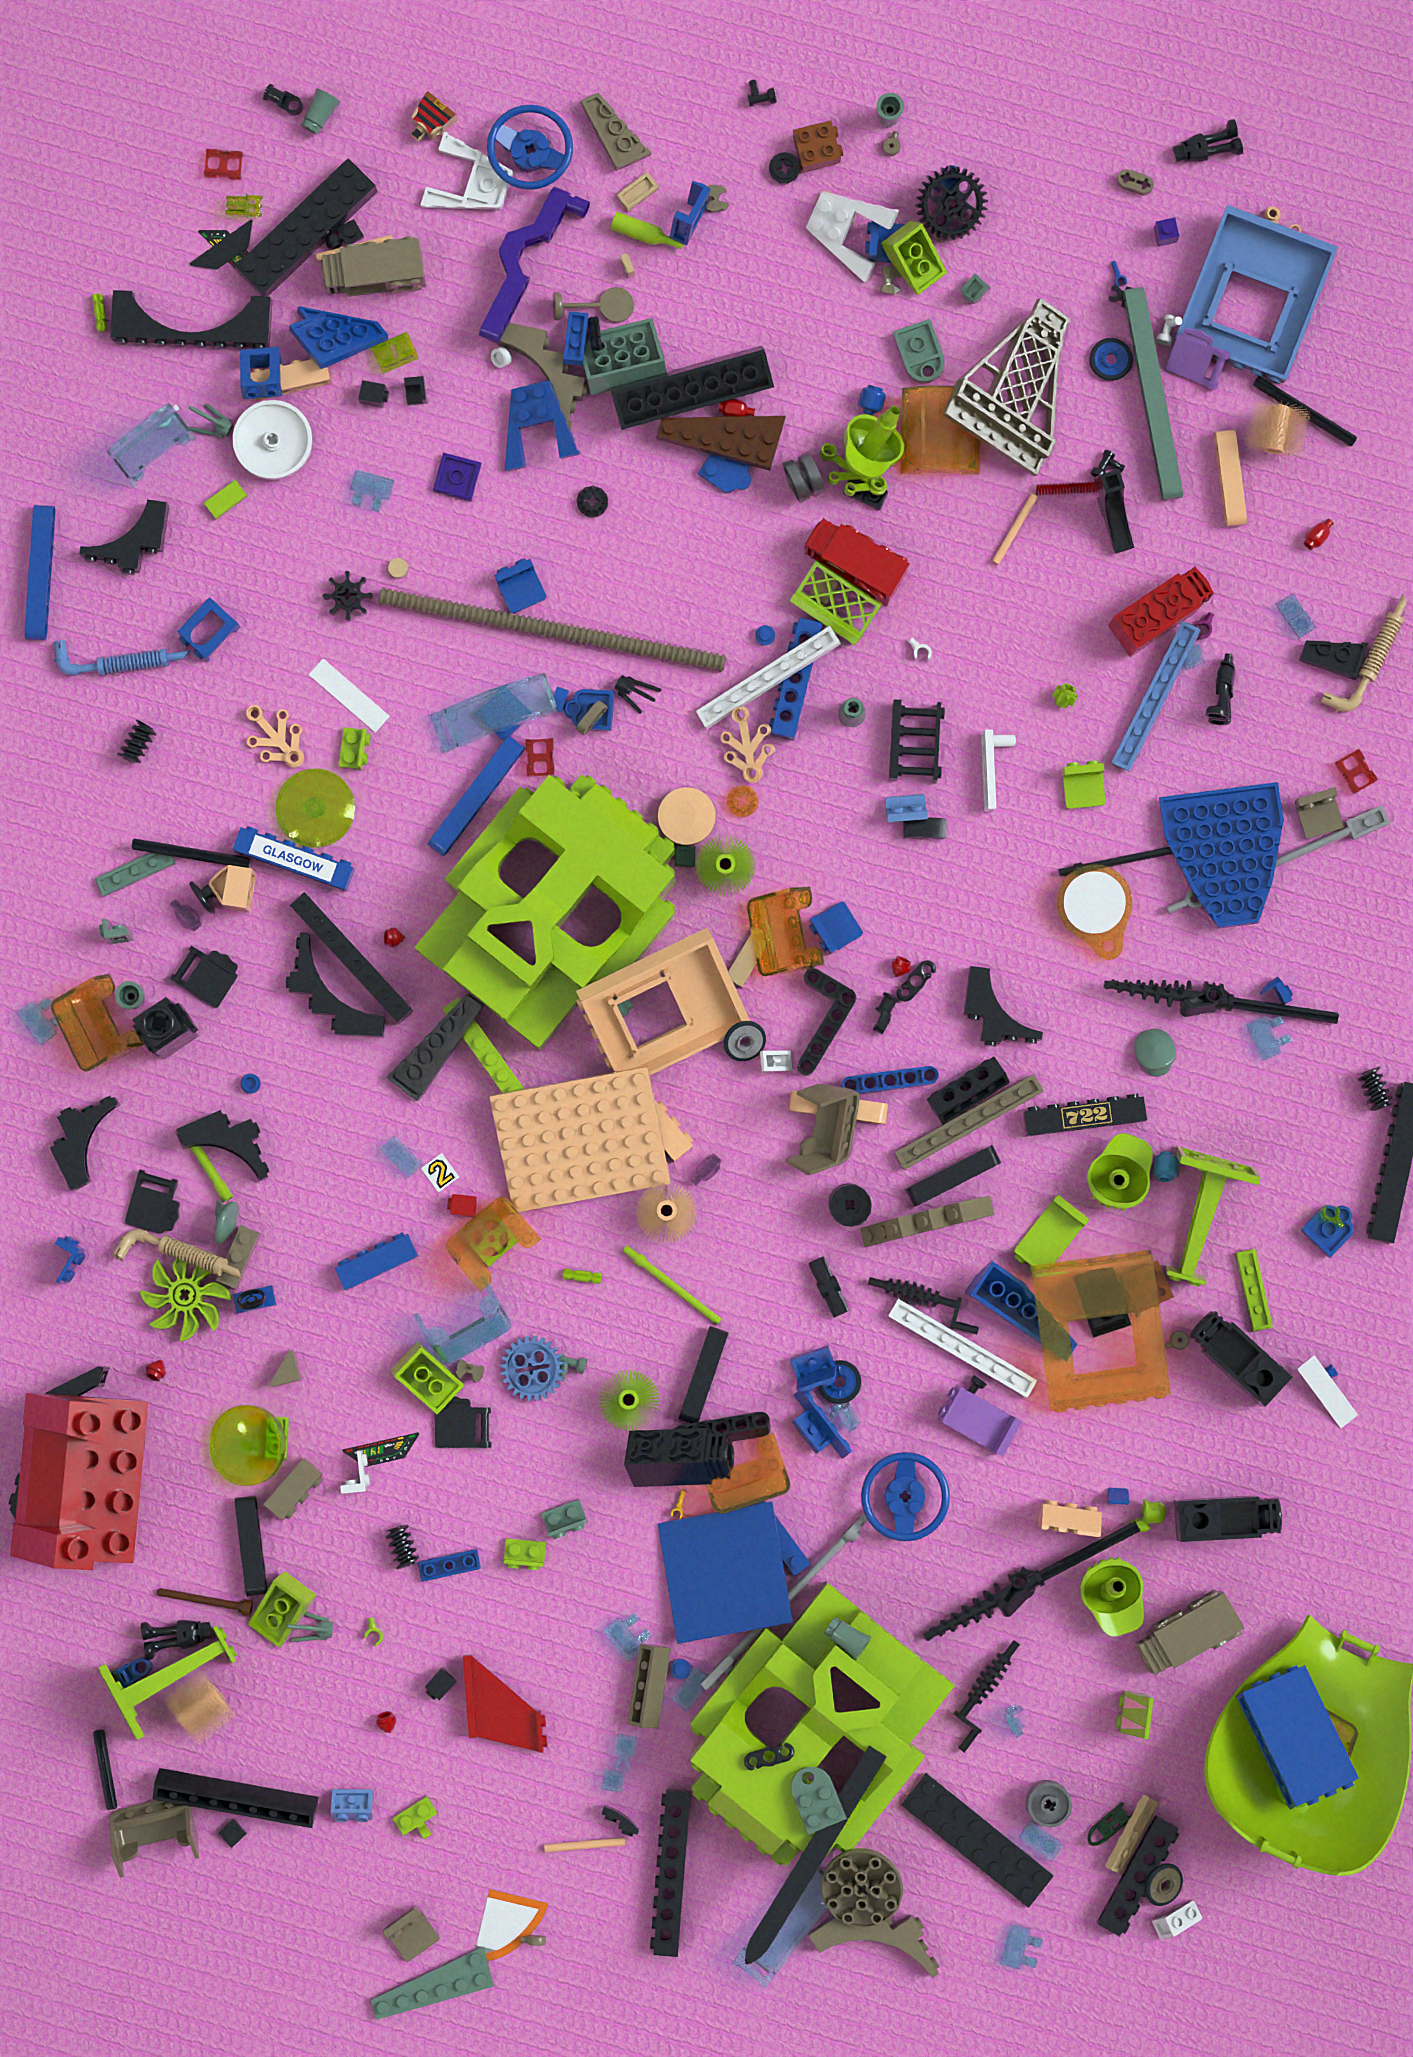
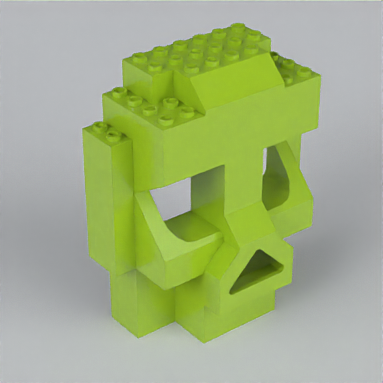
M581 774L569 790L565 788L564 781L556 775L554 777L548 775L535 792L527 787L523 789L520 786L444 879L458 894L414 947L419 954L489 1007L497 1016L524 1036L527 1041L540 1051L578 1006L576 1002L579 999L576 993L577 990L641 960L676 916L675 905L667 899L663 901L676 885L674 870L667 865L675 855L674 843L666 837L662 839L655 825L651 822L646 824L640 813L634 809L631 812L627 809L626 802L619 797L617 799L612 797L611 790L603 784L600 787L589 775L585 777ZM531 840L543 845L559 859L537 886L523 899L503 883L499 874L503 861L514 847L521 841ZM594 886L619 908L621 923L619 928L601 945L590 947L576 942L561 930L560 927ZM522 921L532 922L536 964L533 966L529 965L487 931L489 925Z
M826 1581L782 1638L768 1627L760 1632L731 1671L691 1719V1731L699 1737L701 1735L704 1736L690 1756L691 1766L700 1773L691 1785L692 1795L699 1801L703 1799L707 1801L709 1805L708 1810L715 1816L720 1814L724 1817V1823L731 1829L736 1827L740 1830V1836L747 1842L751 1840L755 1842L756 1849L763 1855L768 1853L780 1866L782 1864L788 1866L800 1850L804 1851L815 1834L808 1835L792 1795L791 1785L793 1778L803 1768L817 1767L832 1747L845 1736L864 1752L870 1745L887 1756L828 1853L834 1846L842 1853L845 1850L853 1849L926 1757L911 1742L955 1685ZM835 1617L841 1622L844 1621L851 1627L872 1637L856 1661L845 1650L831 1641L830 1637L824 1634L828 1625ZM833 1666L840 1669L880 1702V1707L836 1712L834 1709L830 1669ZM771 1687L784 1688L808 1706L778 1744L783 1746L781 1750L783 1756L789 1754V1749L784 1747V1744H791L794 1747V1756L787 1762L770 1767L763 1766L759 1769L756 1768L757 1759L752 1757L749 1763L754 1766V1770H748L744 1765L746 1755L770 1746L753 1734L747 1727L745 1722L746 1710L765 1689ZM766 1751L763 1759L769 1763L773 1762L775 1754L772 1751ZM806 1772L803 1775V1782L805 1784L813 1782L809 1779L812 1774L811 1772Z

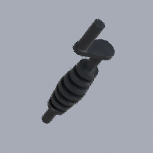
M873 1277L869 1278L868 1285L886 1290L885 1294L888 1295L890 1291H893V1297L897 1298L898 1293H901L900 1300L902 1301L908 1295V1303L911 1304L913 1297L917 1298V1305H920L921 1299L925 1300L924 1306H928L930 1301L932 1302V1307H936V1304L955 1308L950 1329H958L977 1335L979 1327L956 1321L962 1300L961 1297H958L957 1300L942 1297L937 1290L935 1294H931L932 1288L928 1287L927 1292H924L925 1285L922 1284L920 1289L916 1290L917 1282L914 1281L912 1288H909V1281L905 1280L904 1286L900 1285V1279H897L895 1284L892 1283L893 1278H889V1281Z
M1015 1640L1012 1641L1004 1653L996 1655L999 1658L998 1661L995 1659L990 1661L994 1664L993 1668L987 1664L985 1668L989 1671L988 1674L983 1670L980 1672V1675L985 1679L981 1680L977 1677L975 1681L980 1684L979 1687L973 1684L971 1688L975 1692L969 1691L967 1703L960 1712L956 1710L953 1713L972 1728L958 1747L964 1753L978 1734L982 1732L966 1716L975 1704H982L981 1696L985 1699L988 1697L985 1693L986 1690L991 1693L994 1691L990 1686L991 1683L996 1687L999 1686L995 1678L1003 1679L1004 1676L999 1672L1001 1670L1004 1673L1007 1672L1008 1669L1004 1666L1005 1664L1011 1665L1010 1658L1020 1646Z

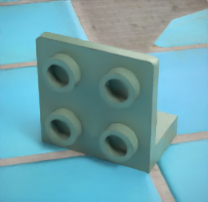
M580 1499L541 1513L548 1530L547 1535L548 1537L553 1536V1539L566 1535L565 1531L572 1529L573 1532L585 1528L584 1524L588 1522Z

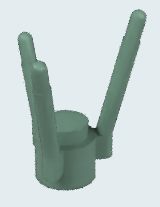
M205 404V407L219 417L218 419L189 406L191 411L215 423L213 429L216 432L188 427L189 431L216 436L220 439L223 436H229L234 423L230 422L231 419L223 416L209 404Z
M306 1612L305 1616L321 1621V1623L317 1622L316 1627L295 1624L286 1625L287 1628L316 1631V1634H318L315 1636L291 1638V1642L332 1638L333 1622H330L329 1618L320 1617Z

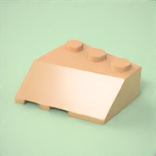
M1045 1500V1503H1040L1037 1527L1045 1530L1052 1529L1059 1532H1071L1094 1537L1101 1536L1102 1512L1097 1511L1098 1507L1085 1506V1509L1077 1508L1078 1504L1065 1503V1506L1057 1505L1058 1501Z

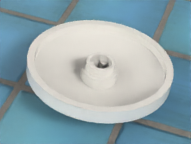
M267 400L252 405L239 417L234 428L233 447L239 462L251 474L263 479L277 480L293 475L303 467L312 450V432L307 419L296 407L283 401Z

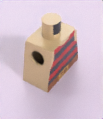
M427 91L411 117L412 123L416 128L410 135L418 142L425 134L434 140L457 121V116Z

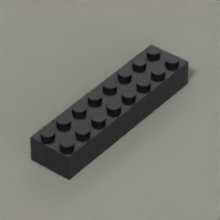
M349 158L346 159L235 265L237 272L260 296L268 297L326 242L325 239L328 236L334 234L338 227L344 225L377 193L376 185Z
M758 346L611 387L610 391L618 421L623 430L774 388L765 349L763 346Z

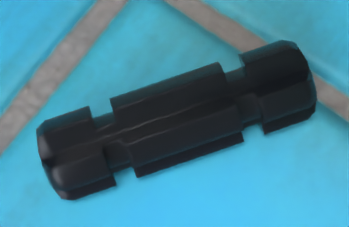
M591 316L588 318L591 349L593 351L601 350L599 318Z

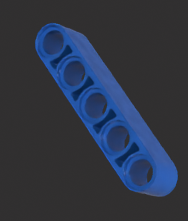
M925 1066L846 1077L842 1081L841 1087L845 1088V1082L853 1081L856 1085L855 1091L859 1094L920 1087L934 1084L939 1077V1073L935 1067ZM927 1070L933 1071L935 1074L934 1080H926L924 1072ZM906 1073H912L915 1076L913 1083L905 1082L904 1075ZM891 1075L895 1078L893 1086L885 1084L884 1078ZM867 1078L874 1079L875 1087L872 1089L866 1088L864 1081Z

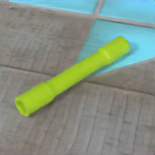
M202 1147L189 1148L211 1180L214 1189L223 1203L233 1197L231 1191L217 1173Z

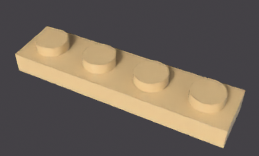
M1143 1794L1137 1803L1133 1815L1128 1820L1125 1830L1119 1837L1118 1843L1108 1857L1105 1865L1107 1868L1122 1874L1160 1802Z

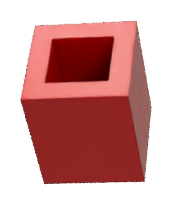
M452 1194V1198H448L447 1210H450L451 1215L475 1217L477 1197Z

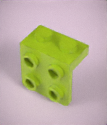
M1098 760L1087 761V765H1079L1078 762L1067 763V767L1062 769L1065 803L1068 809L1103 806L1106 803L1103 781L1104 763H1099Z

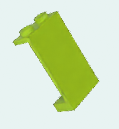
M1056 1195L1012 1251L1016 1254L1014 1258L1021 1264L1026 1262L1030 1265V1271L1036 1276H1046L1050 1268L1090 1219L1061 1196Z

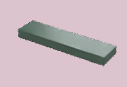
M149 853L95 878V881L102 896L105 897L176 863L173 856Z

